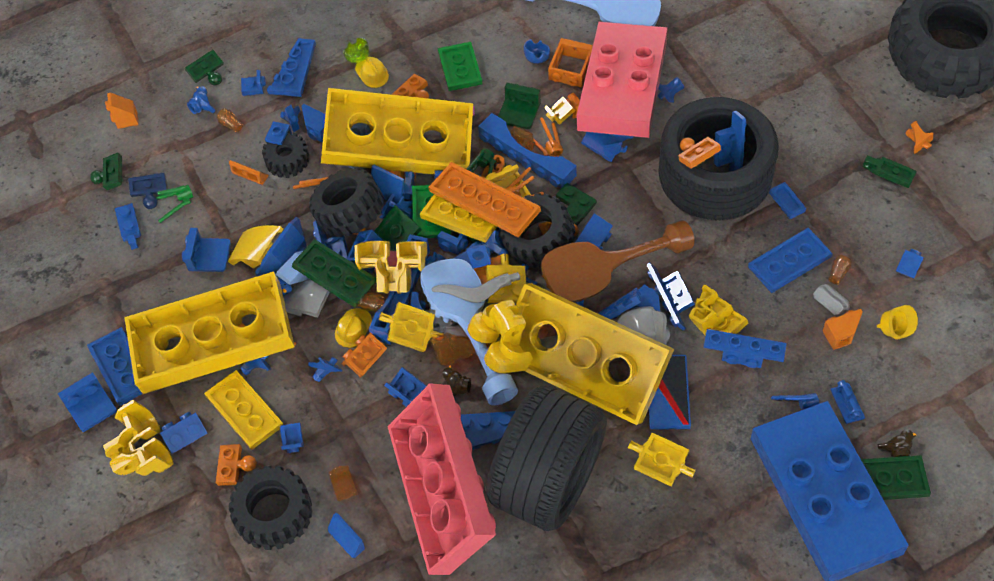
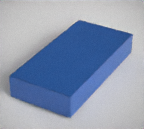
M786 182L770 189L769 194L789 219L806 211V207Z

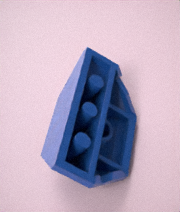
M295 217L288 223L268 250L260 267L255 271L256 277L273 271L276 274L294 253L306 249L307 245L298 217Z

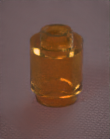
M369 292L357 306L361 307L362 310L377 312L386 299L383 294Z

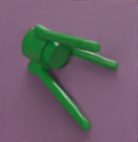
M188 184L157 192L159 195L156 196L157 200L176 195L178 201H183L158 221L161 223L183 206L191 203L189 199L193 198V194Z

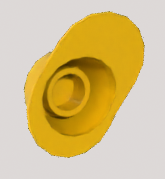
M366 57L356 64V73L366 86L378 88L388 81V71L379 59Z
M910 305L899 306L884 312L881 316L880 324L876 326L881 328L886 336L892 337L895 340L902 339L915 332L918 325L917 313Z
M361 308L347 311L338 321L335 330V339L338 344L347 348L356 347L355 342L362 335L365 336L372 322L370 313Z

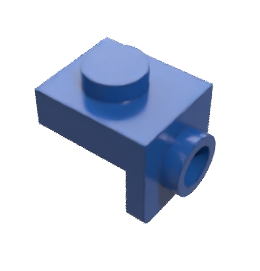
M443 231L438 235L439 247L446 252L450 251L459 255L461 250H464L468 245L466 235L460 234L456 238Z
M910 249V251L905 250L896 272L914 279L924 259L921 256L922 253L914 249Z
M301 423L281 425L282 450L287 449V453L300 452L299 447H304Z

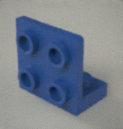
M93 372L58 393L82 432L87 431L117 412L116 407Z

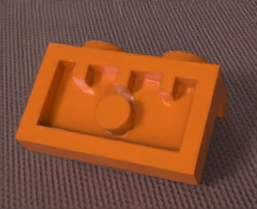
M369 333L366 337L362 335L355 342L358 346L354 350L350 348L342 356L345 360L341 364L343 366L347 365L360 378L387 349L372 333Z

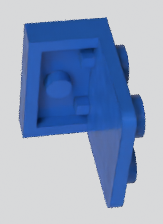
M190 228L189 234L185 238L186 248L182 252V261L185 262L188 271L224 272L227 267L231 246L230 240L201 238L198 228Z

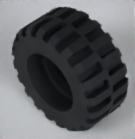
M347 168L344 171H337L334 175L331 174L320 183L319 187L314 189V194L310 197L309 208L324 233L333 237H343L344 235L348 237L352 236L353 233L361 232L363 228L369 227L370 223L377 219V215H380L382 211L381 207H383L384 196L369 172L360 168Z
M536 193L534 196L526 195L524 197L539 205L541 211L519 237L499 228L501 230L500 237L511 257L518 261L519 264L528 265L530 268H536V266L541 268L542 259L547 253L558 247L573 243L575 239L574 222L564 203L549 194L542 196L541 193ZM544 221L552 223L550 229L543 236L533 240L523 239L526 231L532 225Z
M271 465L264 466L263 470L256 468L251 475H244L242 477L243 481L241 483L237 482L234 486L236 492H231L230 517L239 535L242 536L246 543H252L253 547L260 549L263 546L265 550H272L274 546L277 549L284 548L283 544L289 543L291 545L295 542L294 538L296 536L300 538L304 534L303 528H308L310 524L309 518L312 517L311 498L299 475H295L292 470L286 469L284 471L282 466H275V469H272ZM279 494L289 498L290 502L287 510L277 519L260 521L253 518L252 514L256 504L264 497Z

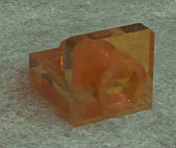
M514 126L511 130V136L521 146L532 151L535 146L533 134Z
M348 465L335 467L332 471L328 472L338 501L358 495Z

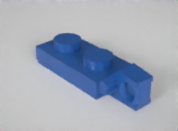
M133 203L115 208L123 241H128L131 250L139 248L136 238L141 236Z

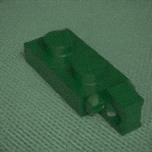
M867 155L862 166L875 175L906 188L910 187L917 173L916 170L885 157L876 159Z

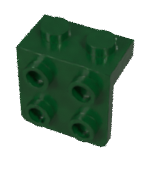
M506 82L504 87L505 100L498 117L506 121V125L531 129L541 104V90Z

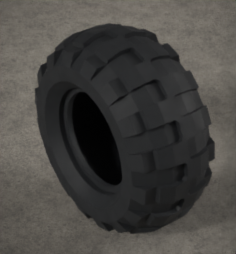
M904 0L902 5L896 9L889 28L888 48L894 65L897 66L900 75L906 81H914L915 88L923 92L927 90L936 92L937 97L947 98L949 95H956L958 99L968 98L975 92L981 94L994 86V0ZM938 29L957 30L972 38L977 46L969 49L950 48L937 42L930 32Z

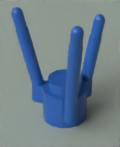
M816 393L771 397L772 400H799L801 409H807L819 404Z

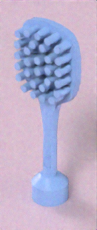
M565 0L597 11L600 20L609 23L655 26L661 10L660 0Z
M445 259L425 266L421 272L420 280L427 301L431 304L430 308L436 311L435 317L440 318L442 316L445 323H448L450 319L458 322L469 337L487 375L482 390L488 403L495 406L510 401L518 393L512 376L506 373L495 372L486 365L484 361L485 353L488 350L486 344L473 339L467 330L471 318L483 309L485 300L473 303L447 293L432 291V288L437 285H456L466 288L479 287L482 283L476 271L472 269V266L467 261L462 259Z

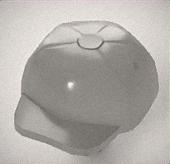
M651 306L628 309L621 313L617 323L666 345L670 339V330L666 327V315L663 312L656 311Z

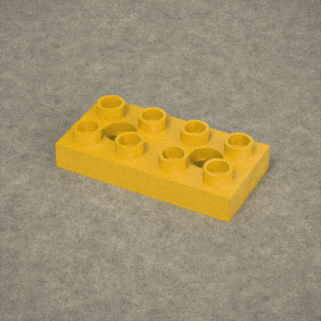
M328 88L321 163L372 168V165H376L384 170L410 171L435 175V170H444L450 162L467 169L470 165L473 103ZM356 123H364L369 126L372 132L365 136H359L354 134L351 128ZM427 131H438L445 140L441 143H431L423 135Z
M274 271L124 317L134 382L143 394L295 347L281 285ZM250 314L257 315L250 325L237 327L242 323L244 316ZM175 337L181 338L176 347L164 351L170 339Z
M524 284L516 306L519 308L517 315H522L526 322L519 345L523 352H530L533 358L525 372L635 425L643 423L674 349L535 284ZM545 324H551L558 334L557 343L552 348L542 346L538 337L540 327ZM621 357L629 364L630 375L623 382L615 381L609 372V363L615 358Z

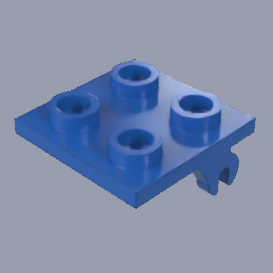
M586 132L581 144L612 162L615 155L627 151L628 146L621 147L622 142L627 139H633L634 136Z
M372 165L371 175L384 196L383 199L387 201L380 213L382 214L380 218L384 219L392 209L388 203L391 200L397 203L402 198L404 179L376 165Z

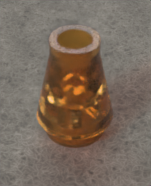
M223 108L217 114L220 124L235 132H239L242 129L243 124L230 109Z
M838 255L837 258L833 259L828 279L831 283L836 285L840 283L852 267L851 259L844 255Z

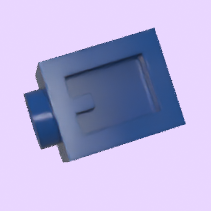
M256 70V77L241 78V92L243 96L263 94V86H266L265 76L261 75L260 70Z

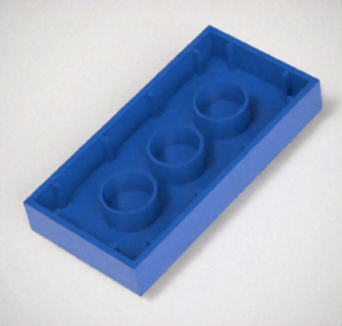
M828 401L753 428L751 441L824 581H837L904 555L909 545Z

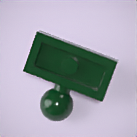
M211 50L185 67V71L195 83L208 76V81L211 85H219L222 82V77L214 71L223 66L224 62L214 50Z
M115 153L103 158V171H93L90 175L91 182L94 184L103 182V188L106 190L122 185V155Z

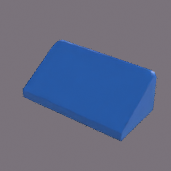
M338 513L333 514L328 526V532L352 558H355L365 550L363 540Z

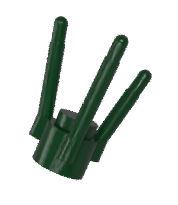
M483 148L467 167V170L470 171L472 169V172H474L478 166L483 168L489 166L488 174L492 173L493 166L496 163V160L493 159L494 153L489 149Z

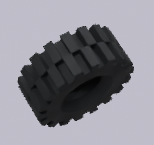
M288 131L282 145L268 142L263 145L262 155L267 170L271 171L274 176L277 174L280 178L283 175L286 178H290L289 175L293 174L294 177L297 176L296 172H303L302 167L306 168L308 166L309 153L303 137L297 136V133L293 132L291 135L290 131ZM284 151H292L288 156H279Z

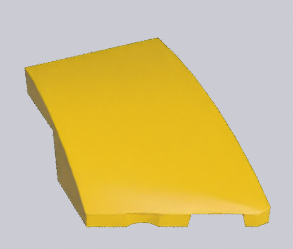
M265 225L244 231L227 262L234 266L242 261L254 269L261 264L268 250L273 245L275 237L282 233L284 228L281 226Z
M707 285L702 287L701 296L696 299L695 307L689 314L691 321L705 336L707 329L737 334L749 324L747 318L734 311L731 304L718 297L717 292Z

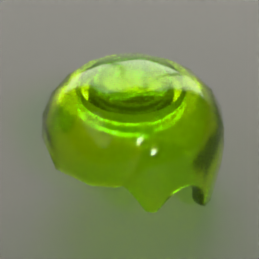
M357 38L356 43L352 44L349 42L347 48L343 51L344 57L351 63L364 61L369 54L368 41L364 38Z

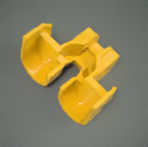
M389 241L361 242L355 245V263L359 270L376 268L377 292H384L385 294H388L389 291H397L398 294L402 292L407 293L411 288V268H418L422 271L425 267L427 242L407 241L397 243V266H389L388 257L390 256Z
M513 300L488 305L483 312L476 313L471 318L467 328L469 335L476 341L492 343L485 353L484 361L491 370L498 373L526 371L533 359L530 352H523L519 345L526 322L522 315H517L519 308ZM499 335H501L500 341L496 342Z
M134 400L119 408L115 419L122 422L126 428L119 436L103 445L105 455L112 459L109 465L113 472L118 475H127L136 471L139 475L145 476L153 471L161 473L173 465L172 456L160 440L153 438L137 449L134 445L140 438L148 440L160 432L159 424L154 415L146 407Z

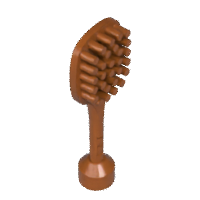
M681 220L667 225L663 237L622 250L603 251L590 242L570 243L558 247L544 256L541 262L542 277L546 281V287L552 293L574 303L583 301L603 291L611 282L612 271L621 264L666 247L674 253H681L692 249L694 246V234L690 225L686 221Z

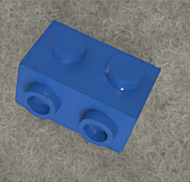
M401 367L391 383L386 382L384 385L389 389L388 393L396 399L399 397L403 400L402 404L405 407L427 387L425 383L403 367Z
M189 411L180 416L181 421L173 424L171 421L161 427L163 431L160 432V435L171 454L208 434L196 412L191 414Z

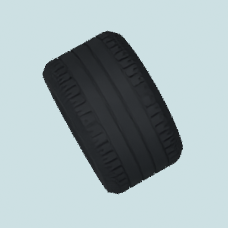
M708 97L684 105L670 117L661 136L658 174L663 191L679 209L699 218L721 221L735 219L750 213L763 202L772 186L779 152L776 131L769 119L761 111L737 99ZM733 111H737L745 117L746 126L742 168L731 172H712L699 166L691 169L679 161L678 155L683 152L680 148V143L684 138H692L695 144L707 137L715 141V132L731 127Z
M544 385L530 391L514 413L494 456L486 486V494L491 505L544 531L560 528L580 498L599 455L607 427V419L603 411L550 386Z

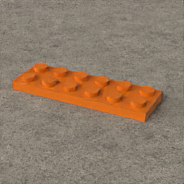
M450 162L428 187L431 193L516 237H519L541 211L539 205L453 162Z

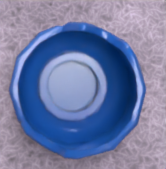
M530 39L525 42L524 55L529 62L534 64L543 63L550 57L551 50L542 41L534 43Z

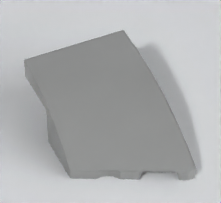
M312 280L299 282L292 288L291 292L283 296L286 311L297 316L307 314L318 318L330 292Z

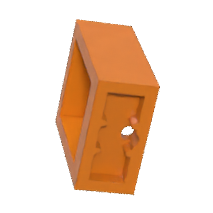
M561 38L548 68L549 80L582 88L593 45ZM563 55L585 60L580 74L558 69Z

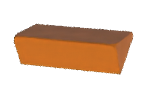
M229 161L233 174L263 185L269 176L241 163Z

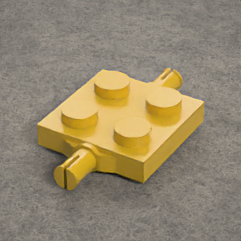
M501 254V265H487V282L506 273L510 275L517 272L520 275V280L511 282V285L497 290L488 298V303L513 300L516 304L524 284H526L525 266L509 265V255Z
M398 302L392 316L383 312L379 316V320L390 324L387 340L424 352L430 338L439 341L443 340L444 334L433 330L435 314Z
M651 433L648 441L643 445L631 440L628 449L639 453L634 470L671 487L680 473L691 478L695 474L696 470L685 465L689 449L659 435Z

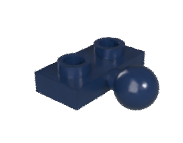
M165 173L128 178L130 196L146 195L143 199V205L147 209H153L158 204L157 198L153 194L168 189Z

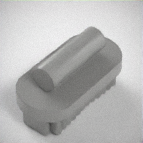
M821 285L813 293L815 295L814 299L835 316H842L849 311L850 304L848 300L830 285Z

